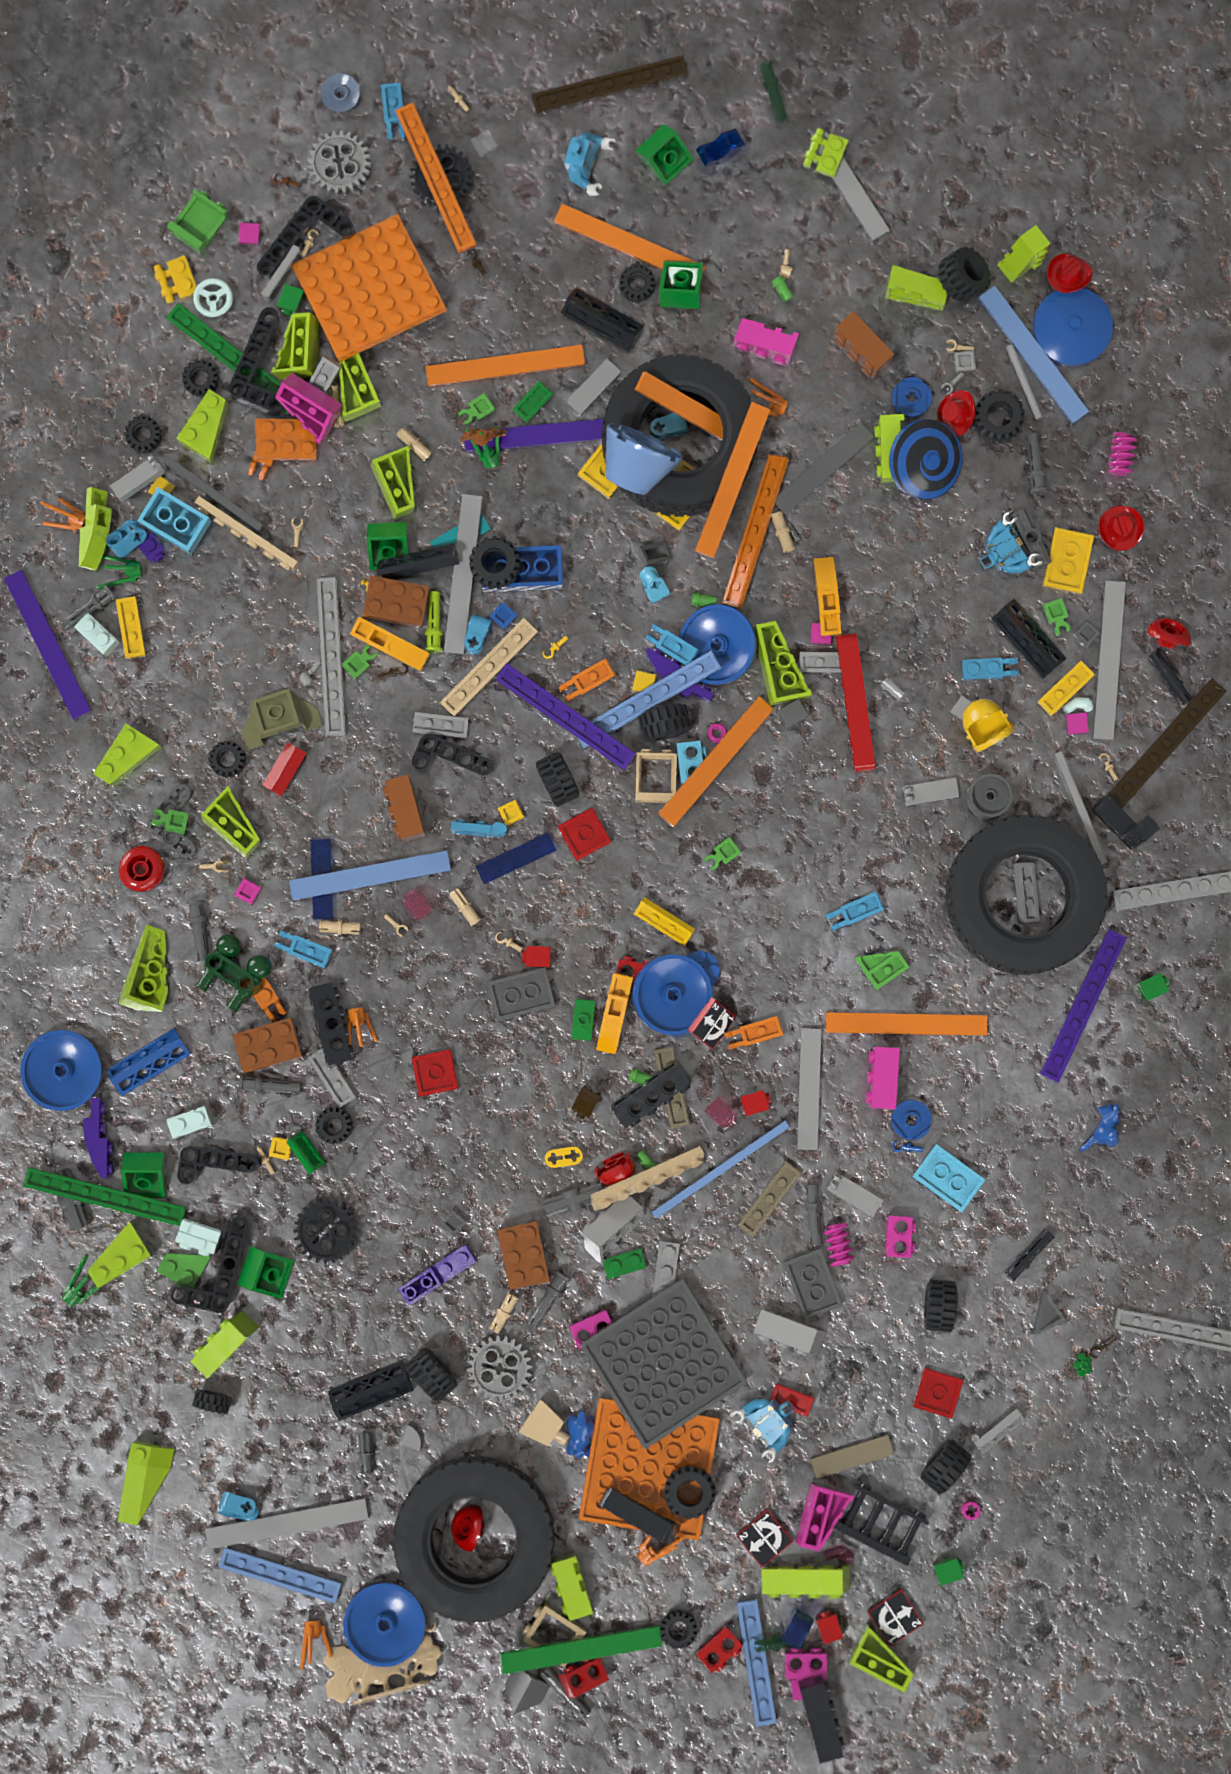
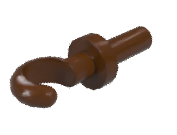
M276 173L273 176V182L277 185L284 183L285 186L292 185L299 188L302 186V183L291 180L289 176L286 178L282 177L278 182L276 177L279 174Z

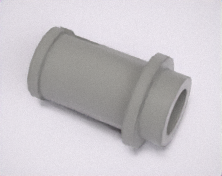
M887 676L880 684L883 687L882 690H887L899 700L906 690L895 683L893 677Z

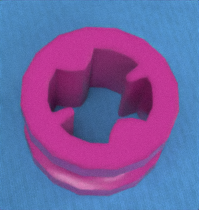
M966 1501L961 1507V1512L967 1520H975L980 1515V1507L974 1501ZM969 1505H972L973 1508L976 1507L972 1516L965 1512L968 1510Z

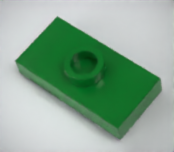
M538 381L512 411L528 424L554 394Z
M575 999L571 1039L591 1041L595 1001Z
M303 1131L286 1142L309 1175L326 1164Z

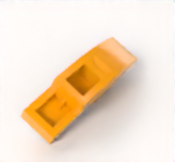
M814 558L821 637L841 635L840 604L834 558Z
M358 617L350 632V635L419 671H422L430 653L361 617Z
M613 972L596 1050L616 1054L633 979L631 976Z

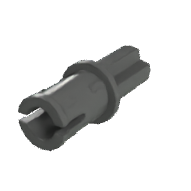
M362 1432L359 1434L360 1452H358V1456H360V1474L373 1473L372 1455H374V1452L371 1451V1434L369 1432Z

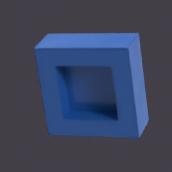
M502 602L489 618L505 630L517 617V614Z

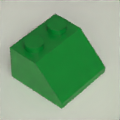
M664 124L635 150L644 165L664 185H667L694 159L677 132Z
M664 261L659 287L660 307L700 309L703 263Z
M407 522L367 524L366 539L370 570H376L379 560L409 554Z
M123 1153L121 1165L123 1190L149 1198H165L166 1164L164 1153Z
M250 1246L237 1285L253 1292L282 1299L295 1260Z

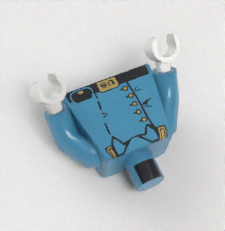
M585 132L579 135L578 138H571L564 164L570 181L583 189H587L588 195L596 196L600 195L596 192V189H602V186L599 183L590 184L589 181L599 152V146L601 145L602 149L614 150V148H610L609 142H616L614 138L602 139V136Z
M1012 511L1004 514L1003 519L991 529L986 539L987 545L985 550L988 555L980 559L985 570L995 565L999 572L1004 570L1006 573H1022L1032 568V566L1041 565L1043 562H1035V557L1040 554L1030 555L1013 528L1012 523L1017 520V517L1012 521L1009 520L1008 515Z
M754 1399L741 1407L740 1411H732L730 1416L738 1413L739 1419L734 1423H741L744 1420L766 1449L770 1447V1450L762 1454V1458L766 1453H769L771 1460L768 1463H771L775 1459V1453L778 1454L788 1442L791 1433L789 1425L792 1423V1419L788 1415L795 1411V1408L790 1401H786L780 1406L775 1399L771 1401L768 1399Z

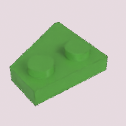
M899 951L854 958L875 990H878L910 968Z
M166 1253L157 1272L178 1284L195 1287L211 1256Z

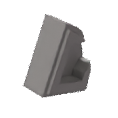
M407 1425L401 1445L420 1451V1436L414 1427Z

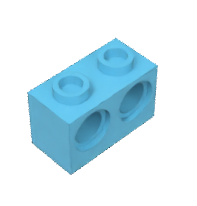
M701 741L676 744L681 785L689 777L688 770L690 768H697L703 761V758L706 757L705 745L701 746ZM694 748L697 751V755L694 758L688 757L686 755L687 749Z

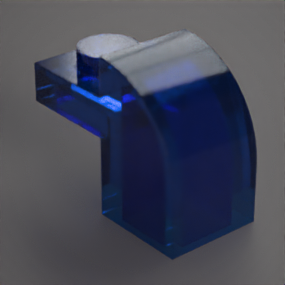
M735 128L722 132L714 141L700 145L696 151L705 167L712 164L717 166L739 153L745 146V143Z
M796 1608L794 1613L791 1612L787 1618L788 1623L780 1634V1639L799 1650L813 1625L814 1618Z

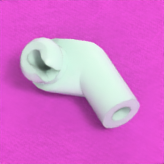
M1075 697L1062 708L1067 714H1070L1076 708H1082L1084 711L1090 712L1093 710L1094 705L1089 698Z

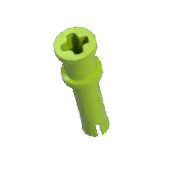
M438 591L428 592V629L425 631L427 636L425 651L428 653L443 652V648H441L443 631L440 629L441 593Z

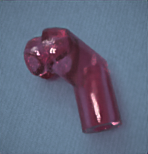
M837 1546L823 1552L827 1562L835 1558L844 1561L847 1565L854 1562L852 1551L843 1546Z

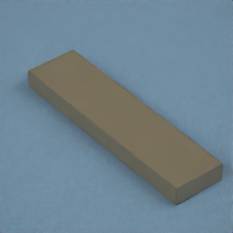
M673 1046L653 1050L658 1072L676 1061ZM670 1080L664 1082V1086L667 1088H672L675 1085ZM678 1092L673 1096L674 1099L665 1105L670 1129L690 1125L684 1094Z
M785 1161L737 1225L754 1237L802 1173Z
M887 1434L810 1458L816 1479L894 1455Z

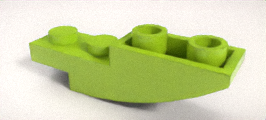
M90 487L87 488L85 527L80 528L79 566L95 571L98 569L106 547L112 509L107 507L108 492Z

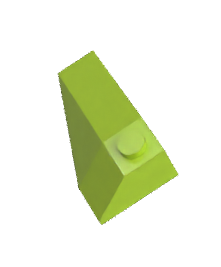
M145 925L118 1004L135 1010L163 1011L168 994L164 930Z
M140 1441L131 1443L118 1522L132 1525L139 1524L171 1469L174 1448Z

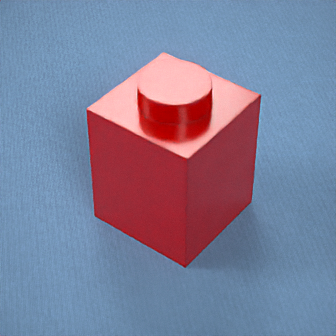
M526 946V951H522V963H526V967L550 968L551 947Z
M764 1090L740 1097L745 1116L769 1110L768 1105L772 1104L769 1093L765 1094Z
M830 1610L819 1613V1617L815 1618L824 1645L842 1639L843 1635L835 1612L830 1613Z

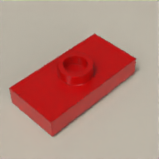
M776 1383L771 1400H777L780 1406L786 1401H790L795 1408L793 1412L808 1417L815 1397Z

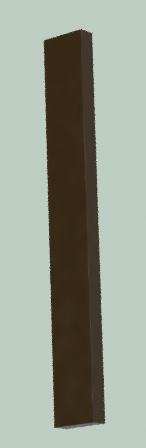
M682 55L531 94L537 115L688 76L684 56Z
M1211 678L1107 795L1123 808L1227 691Z

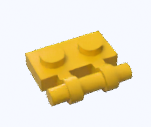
M185 255L166 262L169 268L166 271H163L161 264L154 266L156 281L160 283L162 288L161 294L166 299L167 304L175 301L173 295L177 293L181 300L194 295L197 285ZM172 277L175 284L173 287H169L167 279Z

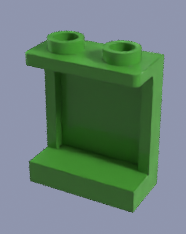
M194 189L192 192L193 197L174 222L172 220L169 222L167 229L171 234L202 254L229 216L226 211L227 208L218 201L214 203L206 192L202 190L199 192Z

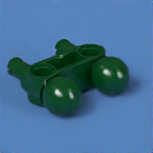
M226 934L218 939L216 950L206 956L205 972L196 986L206 992L215 977H220L236 988L235 994L226 1007L237 1013L246 998H251L260 991L261 980L266 979L271 974L272 964L266 956L256 955L248 960L247 970L231 960L240 954V940L233 934ZM220 959L219 966L215 968L216 961ZM251 980L250 986L246 988V982Z

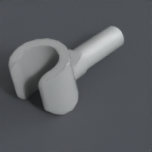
M960 372L950 383H944L941 386V390L945 386H949L951 390L946 395L952 393L953 387L964 374Z
M317 661L310 670L301 674L300 681L303 686H307L313 681L310 675L321 665L320 661Z

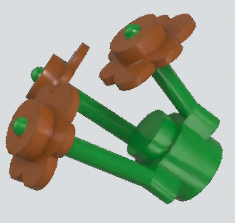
M496 426L490 430H480L479 428L473 430V428H469L462 433L463 436L460 437V441H471L479 456V460L483 461L485 468H493L499 465L498 457L501 456L499 437L506 436L507 430H502V427ZM493 437H495V450L487 446L488 441H492ZM477 444L483 446L484 450L482 452Z

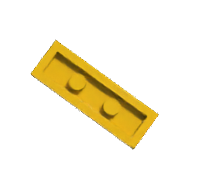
M137 597L116 599L125 658L146 656Z
M1080 661L1037 703L1052 716L1095 674Z
M645 897L634 915L683 946L686 945L695 928Z

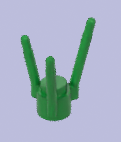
M103 555L102 559L125 563L124 565H104L105 569L124 570L125 576L129 577L104 583L96 588L102 589L106 584L111 587L126 582H136V578H141V562Z
M86 1255L80 1261L68 1286L64 1289L65 1294L62 1296V1299L72 1307H75L77 1303L81 1305L85 1299L100 1289L95 1286L81 1296L83 1292L80 1289L87 1281L88 1276H85L77 1286H73L87 1259Z

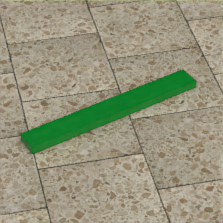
M177 303L166 316V319L235 372L243 353L180 303ZM260 367L253 385L277 394L281 383ZM246 368L242 371V375L248 376L252 370ZM273 402L276 406H280V402ZM285 409L284 412L290 415V413Z
M30 1167L27 1169L23 1183L24 1188L178 1227L181 1225L186 1210L184 1206Z
M653 1625L500 1652L501 1673L504 1675L662 1647L660 1626Z

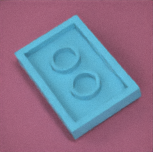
M937 1144L933 1146L912 1176L960 1212H963L985 1181L983 1177Z

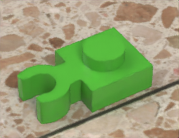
M483 393L468 403L469 410H461L458 416L468 415V420L464 422V425L468 426L472 423L473 418L476 417L480 421L493 413L495 408L486 394Z
M1063 599L1043 604L1042 607L1048 623H1055V635H1060L1059 627H1064L1067 633L1070 632L1069 624L1064 622V619L1069 616Z
M369 644L363 648L361 655L355 651L341 665L354 680L370 667L367 661H372L377 657V652L373 655L367 654V650L370 648Z
M155 809L153 815H158L160 819H152L151 824L154 826L163 824L165 825V831L184 834L189 813L169 809L168 814H164L162 810Z
M728 837L713 848L716 854L708 855L704 861L707 862L710 859L715 861V865L710 868L713 871L717 869L720 861L726 865L741 854V851L732 839Z

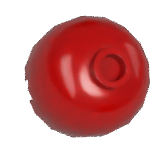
M619 1152L602 1161L604 1165L601 1168L597 1166L594 1170L601 1184L609 1187L634 1176L636 1166L629 1152H626V1155L623 1152Z

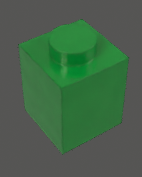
M285 284L277 303L280 314L291 317L292 314L299 313L306 296L304 290Z
M1158 973L1137 983L1136 986L1144 1002H1147L1168 992L1170 984L1165 975L1162 976L1161 973Z
M956 1556L932 1564L940 1586L964 1578L962 1573L966 1572L962 1560L958 1561Z

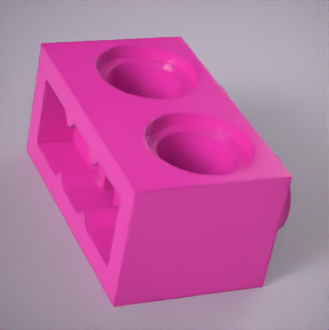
M887 1215L886 1257L911 1258V1254L915 1253V1242L912 1241V1233H916V1221H913V1217ZM899 1221H904L907 1225L904 1232H898L896 1229V1224ZM899 1241H903L906 1245L905 1250L901 1253L895 1250V1244Z
M606 1309L569 1326L578 1349H581L579 1344L584 1342L578 1337V1333L581 1330H587L591 1337L599 1332L597 1330L599 1322L604 1321L608 1326L612 1324Z
M792 1647L789 1648V1651H785L786 1679H807L822 1675L823 1679H827V1653L822 1651V1648L812 1647L810 1651H802V1648ZM793 1658H798L801 1660V1664L799 1667L794 1668L790 1666V1661ZM814 1658H819L822 1661L821 1665L817 1668L810 1665L811 1660Z

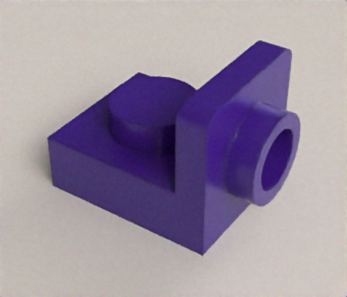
M152 532L146 536L143 543L138 545L151 564L153 562H160L165 557L164 554L167 553Z

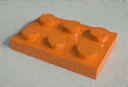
M256 418V459L315 461L317 459L316 437L308 429L305 430L302 427L303 423L299 419Z

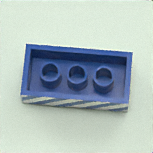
M561 545L516 547L520 559L519 574L515 577L516 580L510 582L508 587L503 586L499 590L497 588L491 590L487 586H482L483 592L563 589ZM491 553L483 560V567L489 573H499L507 565L505 556L500 553Z

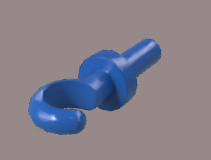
M897 1141L892 1143V1149L897 1153L906 1150V1153L910 1151L923 1152V1147L911 1146V1143H907V1145L902 1144L901 1149L896 1150L894 1144Z

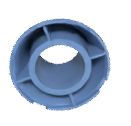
M609 423L606 428V478L614 484L631 492L646 495L681 462L682 454L672 447L671 450H668L663 446L664 442L624 425L616 428L614 423Z

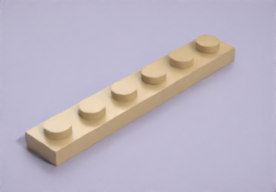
M200 496L194 502L198 507L197 511L206 516L209 514L214 517L213 521L219 526L224 527L226 525L231 529L229 532L238 538L242 536L247 539L246 543L252 548L256 549L259 547L264 551L262 554L271 560L275 558L280 561L279 565L285 570L289 571L292 569L296 571L299 567L298 561Z
M523 618L453 688L440 704L455 717L503 669L505 664L509 663L525 647L538 631Z
M699 1146L591 1194V1205L595 1211L605 1209L618 1200H625L629 1195L643 1192L647 1187L661 1184L665 1179L672 1176H679L685 1170L697 1168L704 1162V1152Z

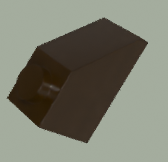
M582 1087L571 1108L575 1110L573 1114L583 1120L585 1116L590 1118L600 1096Z

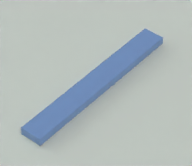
M993 286L979 296V301L1014 345L1015 349L1069 421L1074 424L1088 414V409L996 286Z
M711 650L593 719L591 722L610 734L638 718L642 713L657 707L720 670L722 667ZM579 739L583 748H587L589 746L581 739Z
M447 851L289 880L292 900L295 901L451 871Z
M783 1121L653 1210L652 1214L655 1218L660 1217L789 1128V1125L786 1121Z

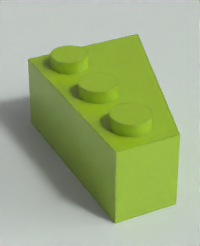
M1035 225L1017 239L1011 247L1013 252L1011 254L1009 252L1006 253L1005 259L1001 260L997 265L1012 283L1031 268L1035 270L1043 264L1051 243Z
M904 414L880 415L877 426H874V438H878V445H875V456L879 457L880 464L876 465L877 477H880L881 483L894 482L889 467V455L894 439L903 429L902 421L904 420Z
M125 724L93 774L114 787L163 747L128 724Z
M576 1552L553 1558L550 1570L558 1583L555 1585L559 1597L562 1596L564 1604H561L564 1617L568 1616L569 1621L593 1614V1608Z

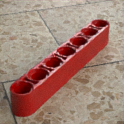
M857 634L837 635L836 643L854 771L856 773L875 770Z

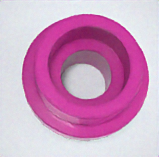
M721 723L712 724L708 729L709 739L714 743H718L728 732L727 728ZM720 730L721 736L716 737L714 731Z

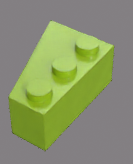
M893 265L885 298L943 311L947 292L942 288L943 285L939 281V277L933 278Z
M312 313L291 315L284 335L285 341L282 349L278 351L277 355L279 357L276 366L271 371L280 380H285L292 373L300 378H311L318 366L320 323Z
M359 353L341 362L338 361L342 365L339 375L344 421L348 422L380 408V401Z
M209 389L176 438L179 444L212 465L229 406L226 399Z
M409 446L373 459L371 463L372 471L394 520L413 513L415 507Z
M227 786L201 814V820L247 859L260 845V839L233 796L229 786Z
M130 1221L87 1270L97 1288L103 1287L152 1257L133 1222Z
M243 1310L231 1320L228 1318L224 1320L219 1326L221 1330L218 1333L214 1331L206 1339L208 1343L205 1347L200 1345L193 1352L195 1357L190 1362L207 1379L246 1342L250 1335L260 1328Z
M866 1623L848 1659L849 1664L905 1693L914 1675L912 1670Z

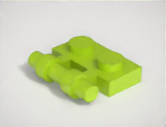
M817 128L815 135H812L810 140L812 143L809 151H806L804 155L805 161L803 166L810 168L812 162L818 164L816 172L834 178L848 140L831 133L828 140L822 138L824 130ZM819 146L824 148L821 156L816 154Z

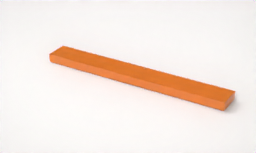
M412 102L396 109V115L458 253L460 254L476 247L477 244L414 103Z
M561 204L554 223L660 270L663 269L664 261L697 263L564 204ZM703 265V274H704V271H705V269H706V266H704V265Z
M575 345L426 366L428 387L585 366L583 346Z
M751 402L696 545L695 552L714 558L770 409Z
M772 454L768 456L722 601L723 605L742 609L789 461L787 457Z
M758 696L657 814L670 826L674 827L774 709Z
M826 1012V1033L987 1036V1015Z

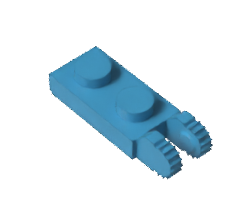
M401 83L381 84L388 140L393 139L391 124L399 123L400 137L405 138V132L395 112L396 109L403 107Z
M653 623V630L661 633L662 637L660 640H657L654 636L647 634L645 639L684 665L696 659L700 649L669 630H665Z
M1018 658L962 660L963 681L1003 679V677L1019 676L1018 670L1003 671V665H1015L1018 663Z
M457 819L456 822H451V833L503 837L507 835V827L504 823L500 822L488 825L487 822L476 821V824L468 823L467 820Z
M876 891L841 906L840 909L825 916L827 919H832L842 913L845 921L833 924L831 929L834 931L885 909Z
M280 931L279 935L293 941L290 948L279 942H275L274 947L324 969L326 968L333 950L297 935L293 936Z

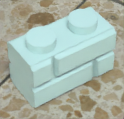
M89 613L75 625V628L106 657L120 644Z
M207 1106L166 1119L173 1139L214 1125Z
M183 1218L175 1242L180 1243V1248L191 1250L192 1247L199 1250L198 1254L210 1257V1254H216L223 1231Z

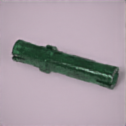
M772 61L763 62L759 66L764 78L763 85L767 88L775 121L780 122V119L784 121L788 119L778 87L779 80L775 77Z

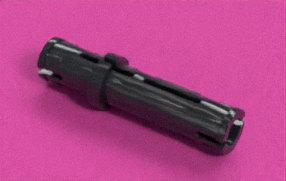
M1158 649L1148 656L1169 685L1170 692H1174L1181 705L1183 706L1191 701L1193 697L1184 687L1183 680H1179L1160 650Z
M1044 1229L1021 1256L1015 1258L1016 1261L1005 1272V1275L1015 1282L1018 1276L1025 1269H1029L1030 1263L1055 1238L1054 1235L1047 1229Z

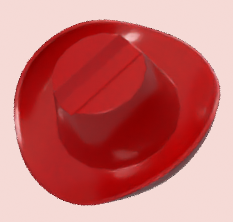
M1067 253L1055 256L1050 261L1047 269L1050 285L1062 293H1071L1083 289L1089 284L1093 276V271L1087 262Z
M965 390L948 394L943 398L938 408V420L949 426L956 436L964 435L969 430L976 415L973 396Z
M1115 506L1102 514L1099 520V533L1102 540L1110 548L1118 551L1129 550L1141 540L1144 533V521L1137 510L1127 506Z
M1159 618L1153 621L1147 628L1148 635L1157 638V644L1161 647L1174 649L1178 644L1186 647L1191 645L1192 638L1189 630L1178 620Z
M136 846L128 850L119 863L118 873L120 880L127 888L133 891L145 892L152 890L163 879V860L154 849L147 846Z
M475 1504L459 1509L455 1513L451 1524V1533L454 1541L462 1550L472 1552L475 1549L476 1543L483 1536V1529L485 1528L482 1520V1509Z

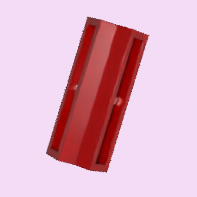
M287 742L262 786L282 796L306 753Z

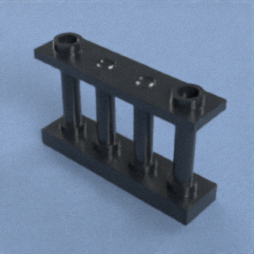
M863 1482L860 1485L854 1483L853 1487L859 1490L846 1518L842 1519V1521L838 1520L834 1529L908 1566L911 1558L907 1555V1550L920 1523L928 1526L929 1521L925 1519L927 1515L918 1510L912 1512L871 1491V1486ZM867 1494L877 1501L864 1528H861L859 1531L853 1528L854 1524L852 1522ZM884 1504L894 1508L895 1511L882 1537H879L877 1540L871 1537V1530ZM904 1513L914 1519L900 1547L894 1549L889 1546V1540Z

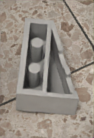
M629 1195L625 1200H618L607 1210H603L593 1223H588L583 1229L585 1250L602 1265L606 1261L603 1257L610 1249L616 1250L619 1246L616 1244L624 1234L628 1236L644 1218L643 1207Z
M761 1309L754 1329V1333L759 1334V1339L770 1342L771 1339L778 1341L777 1346L785 1349L791 1346L796 1348V1353L807 1356L808 1353L819 1355L827 1334L823 1330L812 1328L809 1325Z

